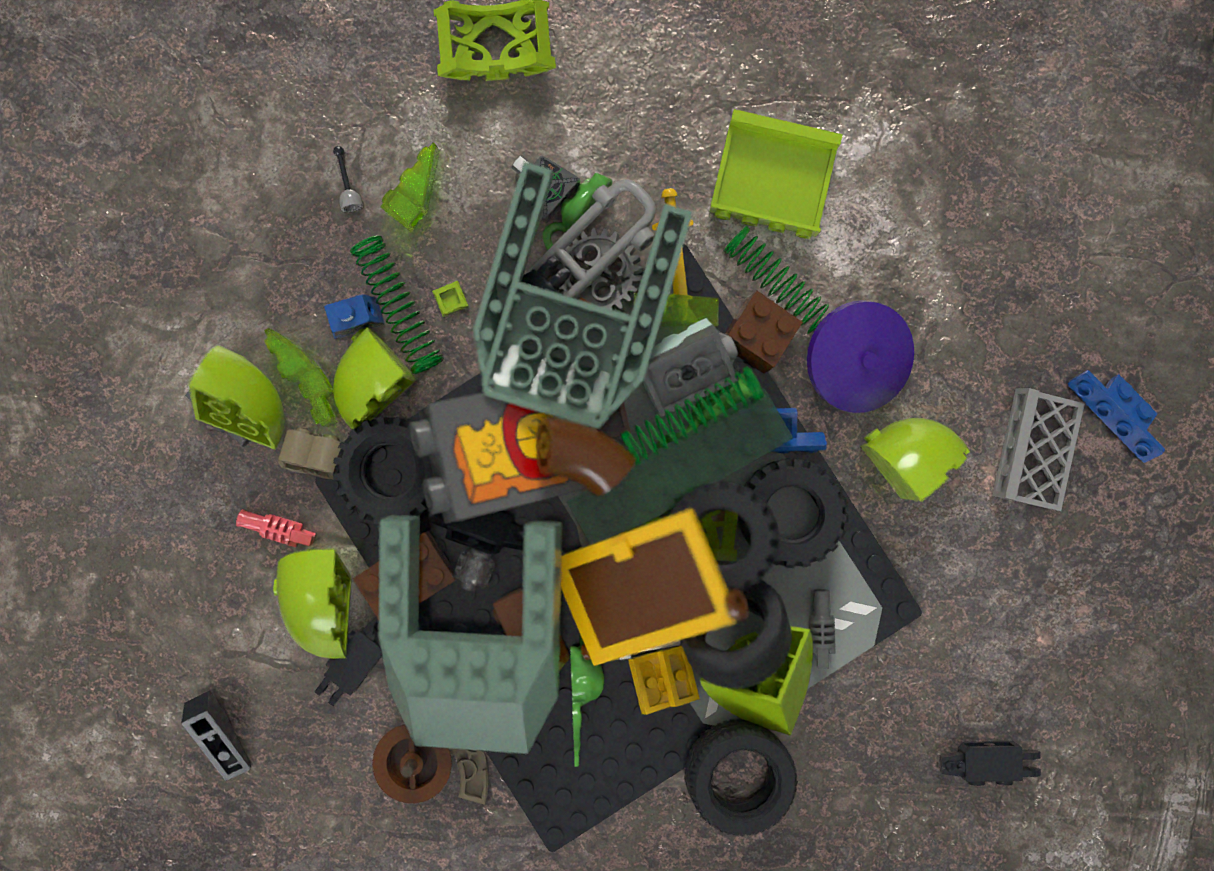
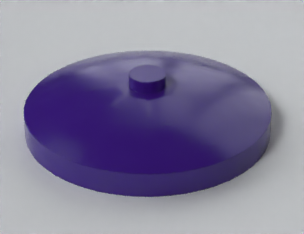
M865 300L843 304L825 316L815 329L807 351V370L815 391L830 405L852 413L873 411L890 402L906 384L914 362L913 337L905 320L892 308Z

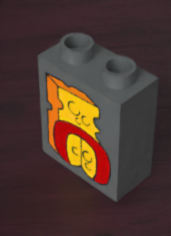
M480 393L429 404L419 411L421 421L410 423V435L417 457L429 455L434 478L423 481L428 509L431 514L442 512L445 523L587 489L582 484L564 476L543 474L538 467L536 434L539 422L543 417H560Z

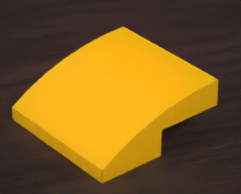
M682 645L628 659L641 714L647 715L668 707H677L700 699L693 669Z

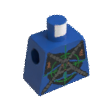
M361 294L324 306L334 339L357 333L363 328H374L385 324L383 315L380 312V306L376 304L377 297Z

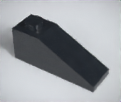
M210 690L184 702L181 724L225 781L250 770L251 764L224 709Z

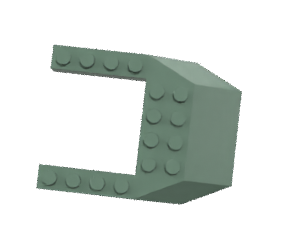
M523 162L473 329L484 395L598 429L644 379L693 212L664 204L632 315L620 313L521 283L553 179L551 169Z
M391 515L381 519L379 639L388 688L415 746L528 754L558 698L562 523L533 521L525 526L523 637L418 631L420 516Z

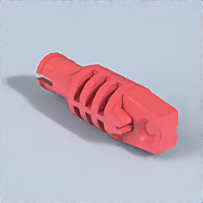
M242 509L236 520V526L257 531L262 538L292 547H297L298 543L311 546L316 536V533L302 529V523L272 514L261 516Z

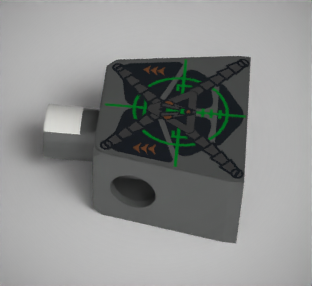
M523 155L512 165V169L519 175L523 162L531 163ZM540 156L534 165L551 169L553 176L541 216L543 222L547 224L561 208L563 201L570 198L580 185V178L548 158Z

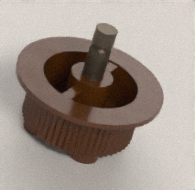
M403 724L388 731L377 744L372 759L373 774L382 791L392 799L408 804L425 802L435 797L445 787L452 769L451 752L449 748L415 746L406 725Z

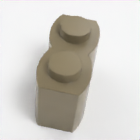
M296 428V431L288 430L278 463L281 468L290 471L308 473L320 478L333 480L332 474H336V464H333L334 457H338L340 448H338L340 444L339 438L329 434H324L323 437L313 436L311 431L303 428Z

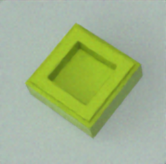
M458 280L432 291L443 317L469 307Z

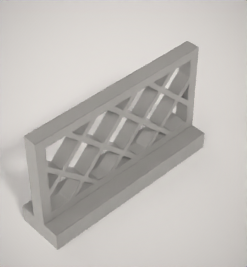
M1031 388L1015 389L992 496L1061 511L1085 403L1041 393L1039 390ZM1038 399L1045 400L1050 408V411L1041 417L1036 410ZM1066 406L1074 407L1072 419L1065 423L1059 411ZM1054 415L1060 427L1049 433L1043 421ZM1038 425L1044 438L1034 444L1030 437L1031 429ZM1063 432L1067 442L1066 446L1059 450L1053 438ZM1048 442L1054 454L1044 460L1038 448ZM1033 453L1038 465L1028 471L1024 464L1025 457ZM1058 459L1061 470L1059 474L1053 477L1047 465ZM1042 469L1048 481L1037 487L1032 475ZM1027 480L1033 491L1025 497L1018 496L1019 484ZM1050 486L1055 491L1053 504L1047 503L1041 493Z

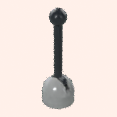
M336 146L333 149V153L338 158L345 191L339 197L341 211L354 212L363 208L362 199L356 191L350 189L343 159L344 148Z

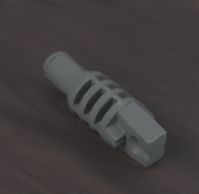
M817 589L813 590L814 615H811V618H809L813 640V654H817L818 669H829V654L836 653L835 618L830 613V590Z

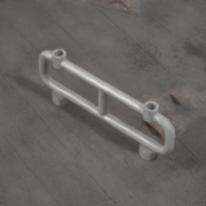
M624 179L617 181L609 189L605 185L599 187L592 196L596 202L526 273L532 269L537 271L548 258L555 256L578 280L564 294V296L576 299L631 244L639 252L646 249L654 241L655 237L648 227L655 218L656 208L651 196L635 181ZM621 192H631L644 206V215L585 273L565 249L603 210L613 205L616 197Z

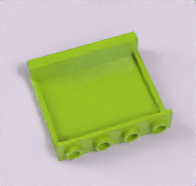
M734 109L730 119L709 212L715 213L714 217L722 220H730L731 217L741 219V223L747 226L756 227L758 224L769 226L768 229L773 232L784 233L785 230L796 232L795 236L799 238L811 239L812 236L816 237L821 231L819 227L836 152L841 145L843 134Z

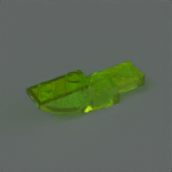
M271 328L265 329L264 332L267 338L264 341L270 353H275L279 361L276 364L278 372L283 379L287 378L288 381H301L298 387L305 399L309 398L313 408L310 409L314 421L317 424H321L322 427H330L338 423L327 400V397L334 394L333 386L321 367L293 340Z

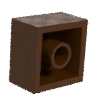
M756 290L746 299L726 330L725 335L730 336L738 352L737 356L765 374L776 366L803 322Z

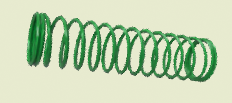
M748 226L744 227L724 248L723 253L728 254L730 252L729 258H733L747 247L738 259L737 266L742 265L757 253L744 271V273H749L763 262L754 274L752 281H756L773 267L761 283L760 288L766 287L782 274L768 292V296L773 295L790 281L777 298L776 304L800 287L784 307L787 311L807 295L793 313V316L797 317L816 301L802 319L803 323L801 324V326L824 309L808 329L807 334L811 333L819 325L818 321L829 308V304L823 305L810 315L821 300V296H818L801 309L813 293V289L807 290L791 303L805 285V281H802L785 294L797 278V273L790 276L775 289L788 272L790 266H786L766 282L782 261V258H779L759 274L774 254V251H770L749 269L765 248L766 243H763L741 261L758 239V236L753 237L733 254L750 231Z
M376 235L366 238L350 249V253L352 256L358 257L356 265L364 266L361 270V275L369 276L366 284L374 286L371 294L379 295L376 299V304L384 305L380 312L385 315L390 314L386 319V323L395 324L391 328V333H401L395 340L396 343H405L400 351L402 353L411 352L405 359L409 363L416 362L410 371L412 374L424 372L442 362L444 357H442V354L435 355L440 352L438 349L426 356L408 360L417 351L433 344L435 340H431L420 347L403 351L414 340L429 334L430 330L422 332L413 338L398 341L406 332L423 325L425 321H420L404 330L393 331L403 321L420 314V311L413 312L403 319L388 322L397 312L413 306L415 301H411L396 310L383 312L388 305L410 295V292L402 293L390 301L378 302L383 295L403 287L406 282H400L383 292H373L380 284L400 276L401 272L393 273L380 282L369 283L368 281L374 275L391 269L396 263H389L373 273L364 274L363 271L369 265L381 262L391 255V253H385L369 263L359 264L358 262L363 256L375 253L386 246V243H383L384 239L382 236ZM376 241L374 244L364 249L358 250L359 248Z
M749 367L743 368L746 380L740 373L735 372L734 378L737 380V375L741 378L756 402L764 399L763 391ZM725 377L724 383L727 385L728 381L733 386V388L743 401L744 405L748 407L747 401L743 395L739 382L736 381V387L735 384L729 378ZM715 383L714 388L717 390L718 386L721 389V391L724 393V395L732 405L735 412L738 413V409L733 400L728 385L725 386L727 390L726 393V391L719 383ZM705 388L704 393L706 394L705 397L708 405L699 394L695 393L694 398L696 399L695 402L699 412L692 402L685 398L684 403L686 404L690 419L678 404H675L674 408L676 409L680 425L672 413L665 409V416L671 432L659 415L655 414V421L661 437L652 424L645 420V426L652 444L641 428L635 425V431L643 451L629 431H623L620 435L629 452L636 458V465L641 464V460L630 439L643 458L648 460V454L639 432L654 454L658 455V449L649 427L663 447L668 450V444L659 421L675 444L678 445V439L669 416L682 435L688 439V434L678 409L694 432L698 434V429L687 402L705 428L708 429V424L697 397L704 404L713 420L718 423L707 391L713 397L724 416L728 418L718 390L715 391L718 397L717 400L715 395L708 388Z

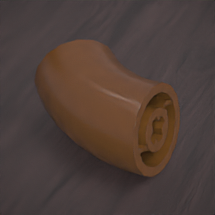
M543 417L539 422L536 434V458L538 467L543 474H554L572 479L585 486L595 496H600L617 485L635 463L636 458L622 445L594 428L560 418Z

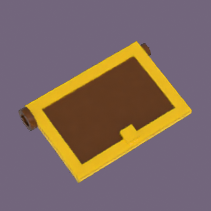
M693 508L561 555L560 587L584 641L581 647L582 655L585 660H592L594 666L733 624L739 620L746 619L748 615V608L743 594L737 589L727 592Z

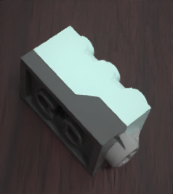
M707 318L688 326V329L680 334H671L663 338L661 343L654 345L642 382L661 417L665 416V409L670 412L675 411V404H678L680 407L686 406L684 403L685 398L691 402L696 401L694 398L695 393L701 397L706 396L704 393L705 388H708L712 393L717 391L714 388L715 383H719L722 387L727 386L724 383L725 377L729 378L733 383L738 381V378L737 380L734 378L735 371L732 366L738 352L731 337L719 333Z

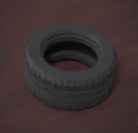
M760 580L755 585L741 592L745 598L748 611L760 616L764 621L762 632L757 640L749 646L735 651L719 650L706 642L707 632L680 639L690 665L705 681L724 688H746L747 686L750 687L765 681L766 678L776 673L777 669L785 662L792 642L789 618L782 598L764 580Z
M726 720L723 723L720 722L715 726H711V729L705 730V733H702L700 738L695 740V744L693 743L686 759V769H684L688 793L700 816L714 829L728 835L733 834V836L756 835L758 832L762 833L766 829H770L772 825L775 826L777 822H780L781 817H784L786 812L789 811V806L792 805L793 799H795V792L797 791V770L794 766V760L786 747L769 729L746 720ZM745 750L757 752L765 757L768 766L766 783L761 791L750 800L739 803L727 802L713 793V773L720 761L728 755Z

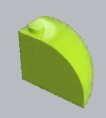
M369 327L363 328L351 338L353 342L340 359L334 376V400L339 414L351 430L360 427L362 422L373 420L418 380L381 337Z
M220 345L213 347L204 357L188 384L195 419L276 450L285 425L283 404L276 388L260 369L242 355Z
M924 418L899 420L886 426L881 431L876 428L864 437L866 442L860 446L901 499L916 501L924 500L948 479L945 473L949 469H958L967 459L963 453L966 455L970 453V449L953 430L939 422Z
M335 549L307 550L292 553L281 558L277 564V579L274 580L273 585L274 595L278 597L282 620L292 639L307 652L324 658H346L352 576Z
M791 627L792 642L789 654L776 673L766 678L765 681L750 687L747 686L746 688L731 689L716 686L714 683L711 684L701 677L700 683L703 689L717 704L737 717L791 736L806 696L811 675L813 640L810 629ZM755 631L735 640V644L726 651L746 648L757 640L760 633L757 634Z

